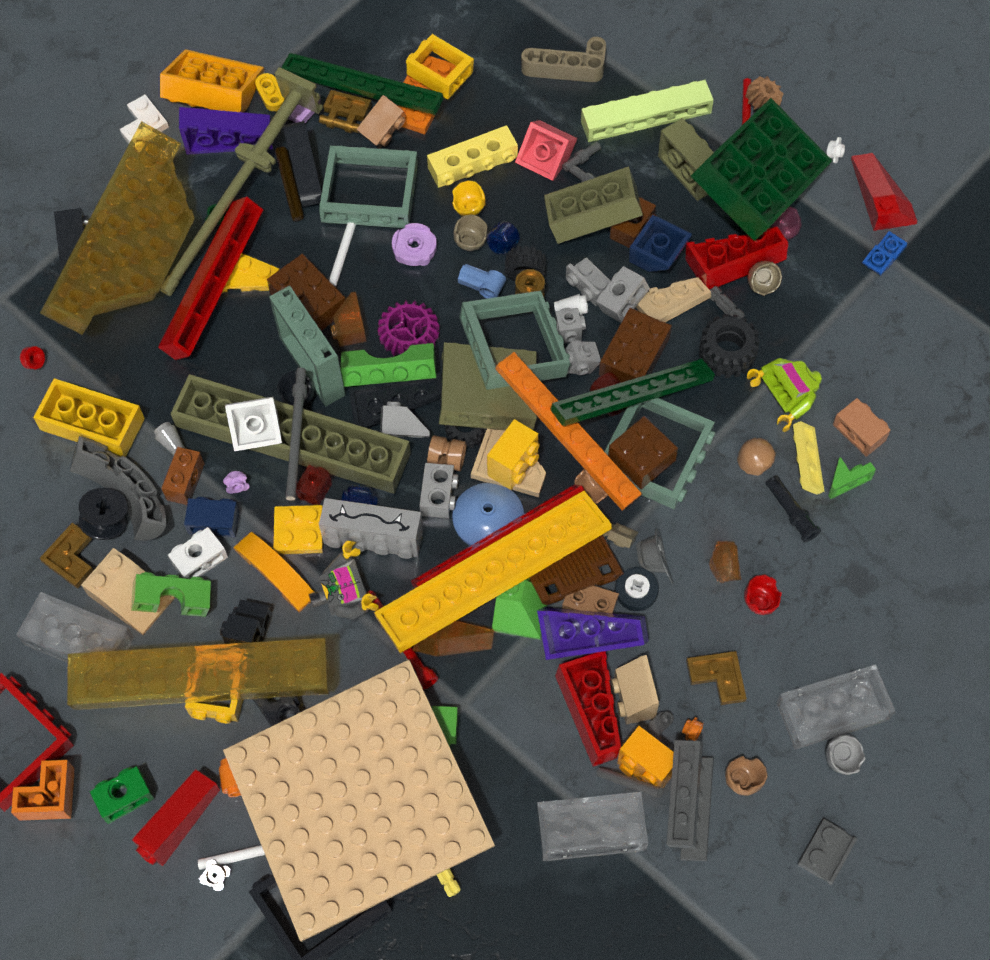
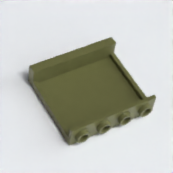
M444 342L441 356L443 364L439 424L506 430L515 419L534 430L536 414L511 386L486 390L470 345ZM489 347L495 366L513 352L526 365L536 364V351Z

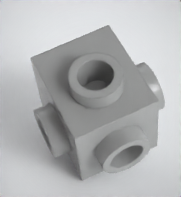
M563 308L560 311H555L556 329L558 334L562 335L564 344L575 340L581 341L582 330L586 329L584 316L579 315L578 308Z
M575 340L571 341L565 348L566 353L570 355L569 361L571 364L567 373L578 375L591 374L600 364L601 358L595 342Z

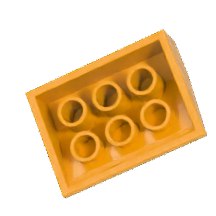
M185 49L160 73V97L171 102L187 103L192 107L200 106L209 110L244 113L255 94L256 78L264 73V67Z

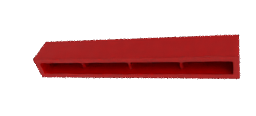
M248 197L231 203L158 346L159 349L175 360L190 357L263 212V209Z

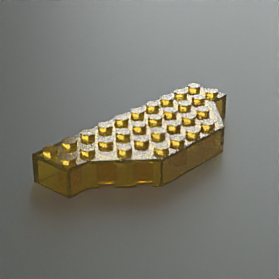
M140 122L40 312L41 314L83 335L94 315L154 299L195 219L192 210L188 207L186 194L181 181H178L175 173L176 168L173 163V159L181 145L180 142L148 124Z

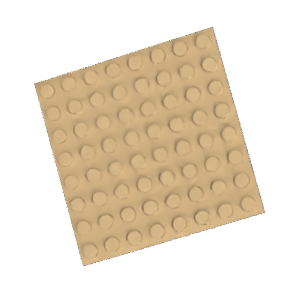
M410 660L223 750L301 942L495 846Z

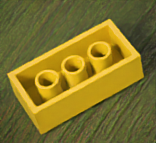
M55 378L33 417L41 431L75 442L78 441L79 436L104 444L108 447V451L120 457L127 456L145 419L139 405Z

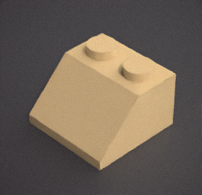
M647 655L615 669V675L611 679L614 694L618 693L620 702H617L619 716L625 718L626 725L653 719L657 714L659 701Z

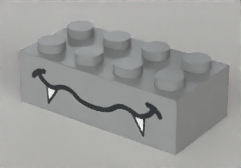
M329 498L324 499L319 528L323 543L327 546L340 548L346 541H354L356 544L352 546V550L357 548L360 549V552L370 550L379 555L397 554L405 559L419 557L423 536L421 512Z

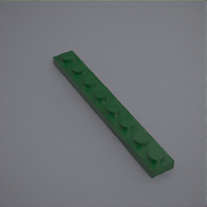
M289 53L281 67L310 82L380 100L384 95L396 105L436 115L444 100L443 93L293 53Z
M699 359L554 402L550 410L562 426H566L710 382L715 374L703 359Z

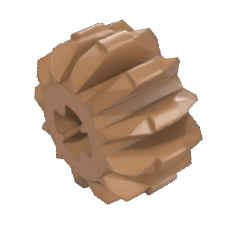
M759 76L750 83L745 97L749 99L748 104L753 105L754 110L762 107L770 98L780 106L784 93L780 91L781 86L775 84V80L770 81L768 76L765 78Z

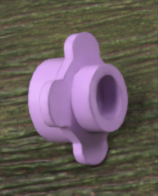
M240 471L230 472L223 479V483L227 485L226 492L233 494L248 490L247 476Z

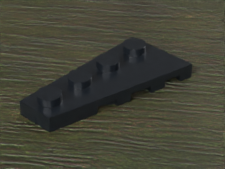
M436 373V378L379 383L349 388L355 425L370 428L380 424L381 407L387 406V402H400L402 407H407L412 411L441 399V374Z

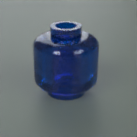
M506 221L498 222L487 235L489 248L494 253L502 255L507 254L508 251L514 248L520 239L517 228Z
M350 485L347 490L342 492V501L377 506V496L373 495L372 489L368 486Z

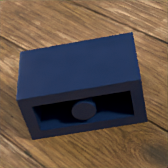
M188 498L184 526L190 535L208 527L215 536L236 538L240 511L237 503L231 499Z

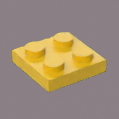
M323 505L275 507L273 550L278 554L323 553V539L319 528Z

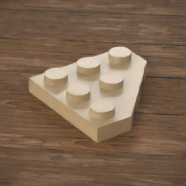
M486 430L471 472L472 479L503 486L487 476V454L506 430ZM537 460L533 467L529 466L527 468L525 478L521 484H516L512 490L535 497L540 496L546 472Z

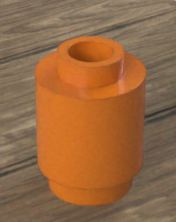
M225 758L220 761L221 766L218 768L222 793L228 794V797L241 796L228 761Z

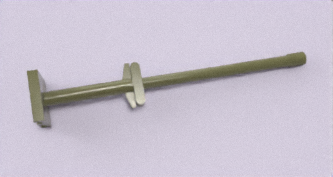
M280 67L277 69L275 77L281 95L285 98L284 102L255 145L240 143L235 148L238 159L243 161L244 164L171 274L167 276L159 288L161 292L168 296L172 295L180 279L253 169L256 167L264 172L272 170L271 164L274 165L276 160L267 150L296 106L300 105L317 114L320 113L323 106L318 103L320 99L319 93L314 92L317 87L316 84Z

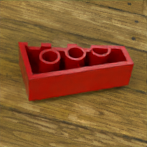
M778 227L768 228L755 241L749 235L737 236V234L728 235V238L715 240L714 238L705 239L704 243L695 244L693 241L686 244V261L696 277L710 290L715 286L719 287L748 275L750 268L757 262L770 261L777 264L786 260L788 241Z
M606 651L593 653L559 664L555 674L593 767L616 759L621 748L617 719L613 707V694H611L609 682L610 675L606 663Z

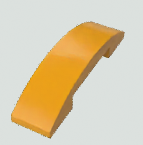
M250 532L233 547L249 565L252 564L281 592L282 597L298 612L311 602L308 594L314 591L277 552L257 535Z

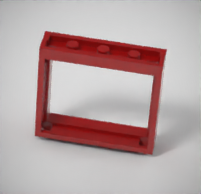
M0 673V694L7 689L56 738L38 758L0 792V808L5 812L12 805L13 787H31L40 779L41 761L59 760L74 745L68 739L71 734L62 725L57 728L52 723L55 718L45 708L40 711L35 706L38 703L37 700L29 692L23 695L19 691L22 686L12 676L7 679Z

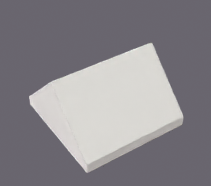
M273 397L225 405L234 451L282 443L278 412Z

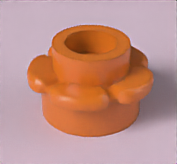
M697 717L692 721L688 719L683 727L682 733L685 734L686 741L689 739L697 741L704 723L697 721Z

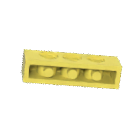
M506 125L427 155L428 169L438 188L445 185L448 186L460 179L472 177L481 171L490 170L497 165L513 161L518 156V145Z

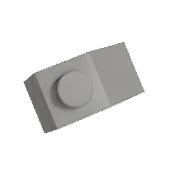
M387 402V406L381 407V433L394 437H429L430 431L407 407H402L400 402Z

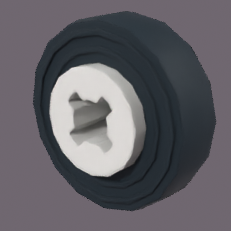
M633 567L625 570L623 575L619 576L616 580L615 592L619 593L618 602L624 608L630 611H643L651 607L656 601L659 585L656 577L650 571L644 568Z

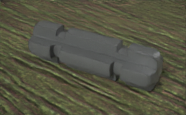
M715 286L710 289V299L713 302L716 301V305L725 314L733 317V314L738 315L737 318L739 319L745 317V313L740 308L737 309V305L726 294H722L723 291L719 287Z

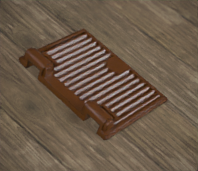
M601 535L529 577L541 603L550 605L580 590L594 585L602 586L614 582L619 576L623 575V571L605 538ZM608 564L611 572L602 575L599 567ZM555 584L557 592L548 595L544 587Z

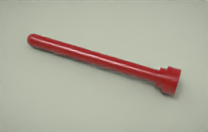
M372 590L366 592V594L369 593L376 596V594ZM378 597L371 602L378 605V610L384 607ZM412 647L403 651L416 671L423 690L433 686L438 681L435 672L422 664Z

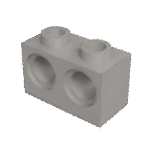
M425 463L419 506L421 516L449 518L450 510H455L456 496H452L453 488L457 489L458 474H454V465ZM438 478L447 479L442 483L436 481ZM436 499H441L444 501L441 504L433 503V501Z

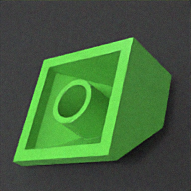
M524 580L496 597L492 631L541 639L537 610L547 607V605L541 603L531 582Z

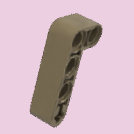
M601 37L590 38L587 42L586 53L527 48L521 54L522 73L529 77L598 82L602 79L604 73L606 42Z

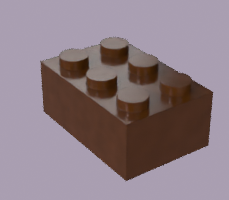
M303 254L267 279L271 295L290 286L320 331L347 312L345 297Z
M629 308L600 361L599 375L613 382L622 383L651 374L670 339L672 325Z

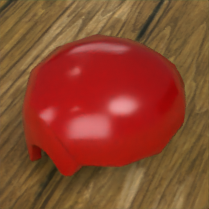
M765 574L756 575L747 584L744 591V600L748 608L755 614H772L779 607L782 592L777 589V581L774 578Z

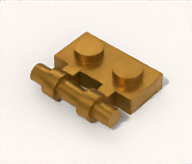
M330 90L323 106L324 112L329 113V115H320L319 123L326 124L327 127L333 129L335 127L344 129L348 133H359L356 129L360 124L355 122L356 120L363 121L372 106L371 100ZM338 115L347 117V121L337 119Z

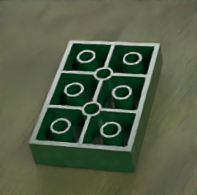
M770 98L705 160L691 177L755 241L783 214L832 160Z

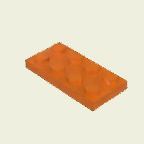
M429 55L421 63L444 78L456 67L451 62ZM408 75L403 82L431 90ZM397 105L406 114V121L402 127L425 135L435 115Z

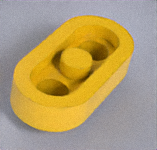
M261 74L256 78V89L265 107L270 111H278L285 98L281 95L277 80L272 74Z

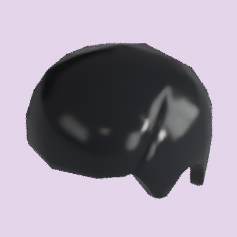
M296 370L286 373L279 380L277 392L282 401L294 406L292 391L293 385L296 384ZM307 375L305 378L307 394L304 397L303 406L307 405L314 395V385Z

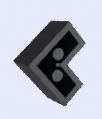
M240 599L238 607H234L232 614L229 613L227 621H223L221 625L220 635L230 654L258 660L272 615L268 605Z

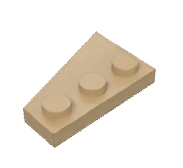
M698 277L672 283L670 287L658 289L657 287L650 288L636 308L641 313L662 322H667L711 298V291Z

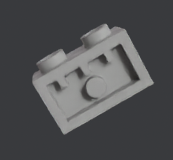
M587 257L575 266L571 263L566 266V279L568 283L573 287L576 286L581 291L582 296L586 295L587 301H591L597 306L596 300L600 292L605 290L611 281Z

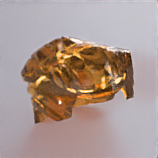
M716 541L709 562L710 570L721 584L741 580L738 550L733 541Z

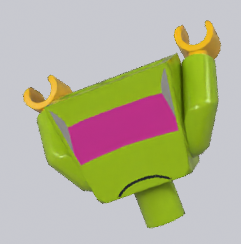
M778 358L762 366L760 371L757 369L749 370L747 379L756 377V379L751 380L750 386L757 387L760 385L762 377L785 413L790 412L789 415H781L777 420V425L782 421L788 423L782 429V432H786L790 429L792 420H798L811 408L816 399L815 393L820 388L819 384L822 378L818 371L811 372L802 361L793 362Z

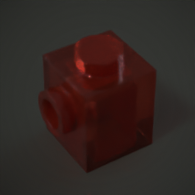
M308 465L296 485L297 498L312 505H320L332 486L329 472L322 467L315 468Z

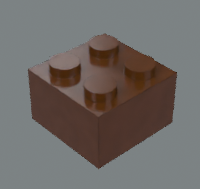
M643 416L609 445L608 457L640 489H643L676 461L678 447Z

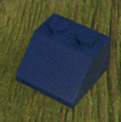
M652 215L630 246L629 262L648 272L668 270L688 243L692 234Z

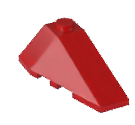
M868 153L851 156L873 231L917 224L911 202L875 155Z

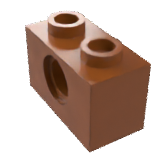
M177 447L161 488L167 501L187 505L188 498L192 499L205 465L200 452Z

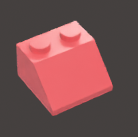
M541 120L530 122L515 163L553 181L562 170V164L569 160L577 138Z

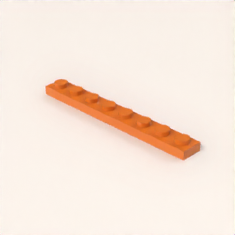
M515 352L496 365L495 370L622 511L640 497L642 493L578 422L562 426L550 410L552 403L558 400Z

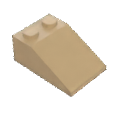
M115 548L109 552L81 584L89 597L142 635L148 631L175 599L174 596L170 595L161 597L156 613L131 611L133 581L136 574H141L145 571Z

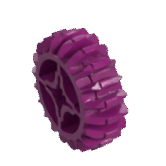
M405 300L404 305L396 302V308L389 306L387 309L388 313L383 312L382 319L378 322V336H380V343L384 345L386 351L391 350L393 357L398 353H404L410 345L434 343L435 347V340L439 338L440 328L437 316L433 315L431 308L426 309L424 303L418 306L415 300L412 304ZM423 331H425V333L417 339L418 335L422 334Z

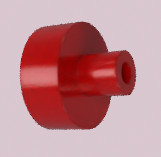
M37 346L25 347L21 351L20 362L26 369H39L45 362V354Z

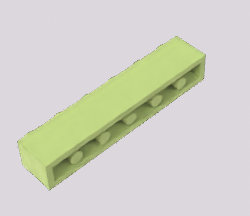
M706 80L694 81L681 86H672L660 91H651L647 94L630 96L625 99L582 108L581 123L588 142L676 122L681 118L685 120L712 113L713 97Z

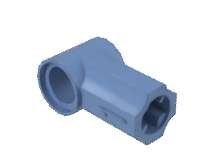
M468 264L462 266L458 277V283L478 290L486 299L498 297L506 282V277L498 271L490 270L486 272Z

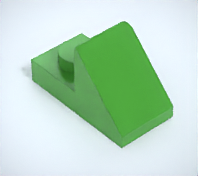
M840 457L833 475L828 494L829 498H835L872 480L876 471L872 463L870 462L864 466L862 464L856 465L849 471Z

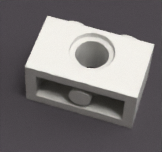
M208 527L197 531L190 540L175 546L171 553L168 554L172 565L181 577L186 579L201 577L228 558L225 548ZM197 551L202 552L198 557H191Z

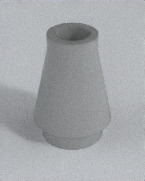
M165 422L155 429V439L173 456L177 447L185 448L175 425Z

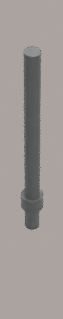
M297 368L296 384L293 385L292 391L294 407L286 487L287 500H295L303 402L307 394L305 368Z

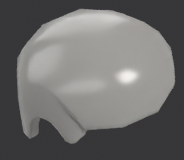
M845 734L834 737L826 748L827 763L835 772L850 775L858 773L862 763L865 761L863 746L855 737Z

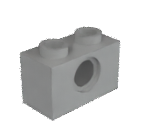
M623 266L619 272L614 274L612 281L606 289L600 292L596 302L603 313L622 323L629 308L634 309L650 288L644 277Z

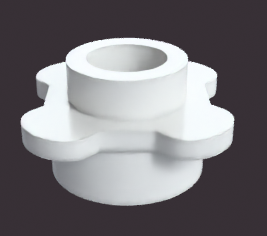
M837 137L836 141L831 140L827 148V155L833 158V163H837L838 158H842L845 152V145L841 144V137Z

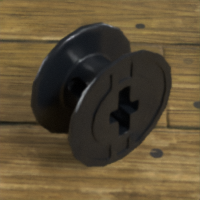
M96 488L85 493L79 501V526L82 532L90 538L97 540H109L119 536L127 526L126 512L128 508L125 497L117 490L110 488Z

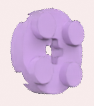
M407 224L404 229L400 231L398 229L393 235L392 250L395 259L400 263L409 266H425L430 263V259L436 253V237L423 224ZM416 241L419 246L412 248L409 244H413Z

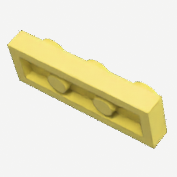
M801 421L793 424V438L797 449V462L801 476L800 483L802 489L818 495L825 491L815 427Z

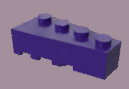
M179 107V130L186 154L235 152V148L240 143L255 145L271 121L270 115Z
M549 607L537 610L546 660L641 646L649 642L645 616Z

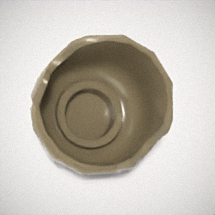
M472 214L464 215L456 222L454 240L457 246L467 251L480 249L485 244L487 224L480 217Z
M757 262L749 270L747 276L748 284L754 292L765 296L768 293L774 292L780 286L782 280L781 270L773 262Z

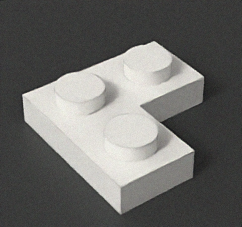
M143 95L127 104L128 110L136 120L121 128L120 132L133 149L169 128L168 122L149 98Z

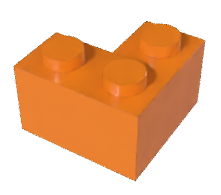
M68 760L41 761L40 786L13 787L11 813L19 821L71 819L75 768Z

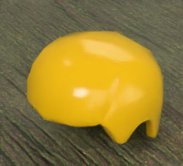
M467 180L461 182L452 191L453 207L461 216L477 215L485 206L486 198L484 191L475 181Z

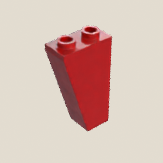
M195 769L132 839L137 845L135 851L151 865L157 862L164 866L220 791L217 784Z

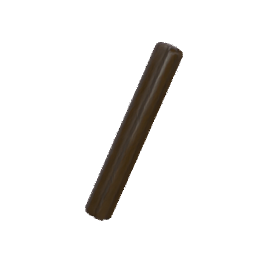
M284 146L277 147L275 153L291 217L294 222L301 221L304 216L287 149Z

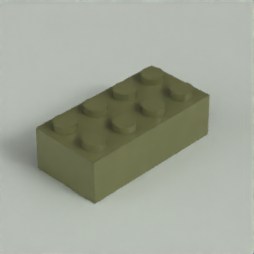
M629 166L544 195L549 226L558 244L643 215L637 186Z

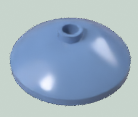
M481 483L468 488L459 496L455 503V510H453V525L458 536L471 546L523 515L524 509L520 499L512 490L497 484ZM490 507L492 511L486 512L484 509Z

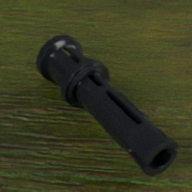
M775 475L773 478L768 479L765 485L789 515L791 526H795L802 535L801 540L809 542L817 537L821 532V528L815 526L807 510L801 509L779 476Z

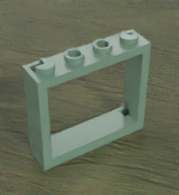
M330 145L319 207L321 222L405 228V225L410 224L418 169L417 151ZM336 163L408 168L402 207L329 202Z
M288 286L269 296L280 340L298 367L306 369V375L312 381L314 390L325 407L344 397L345 391L338 356L292 288ZM329 351L331 355L325 358L323 353Z
M541 291L462 302L459 318L486 390L510 386L495 370V363L478 320L533 312L553 361L527 365V367L540 381L566 377L568 368L571 366L569 361L570 355L564 349L563 337L558 334L556 320L554 317H551L549 303L545 302Z
M659 398L629 406L604 451L607 455L609 445L633 426L642 407L702 432L673 491L653 482L640 489L631 481L642 493V496L675 509L678 501L682 503L686 497L688 490L685 487L687 483L692 484L697 470H695L697 463L702 464L707 451L704 448L706 444L711 445L716 434L713 431L715 422Z

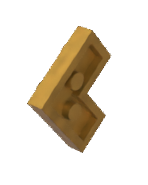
M71 523L39 559L78 589L94 571L90 565L77 557L92 538L83 533L74 523Z
M736 651L687 658L686 663L691 685L716 682L720 705L746 702L747 698Z

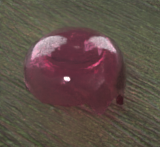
M788 207L769 228L778 227L786 239L796 236L802 227L797 209Z

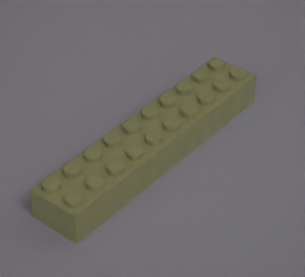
M189 374L173 407L171 416L176 427L233 444L225 405L266 397ZM274 400L278 412L282 443L251 448L250 450L289 461L294 406ZM303 409L299 465L395 494L411 454L408 440Z

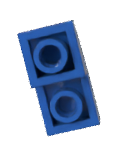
M888 231L881 242L870 251L862 264L881 276L907 247V242Z

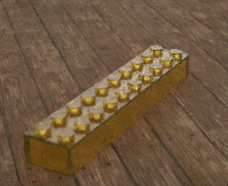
M325 638L68 654L67 705L74 710L329 694L328 647Z

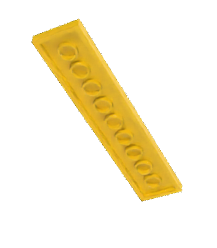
M582 491L375 611V617L399 653H402L611 530V523L588 494Z

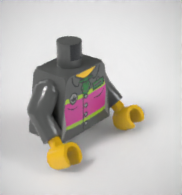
M346 541L342 547L343 551L322 572V575L319 577L322 590L308 594L313 608L327 604L331 615L351 620L362 616L368 610H378V605L371 603L377 596L369 593L366 594L354 559L351 560V556L360 555V549L354 548L352 550V546L356 542Z

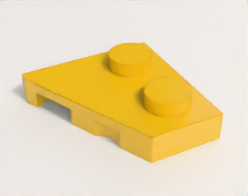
M241 253L222 292H228V289H241V292L252 290L269 291L267 279L279 271V268Z

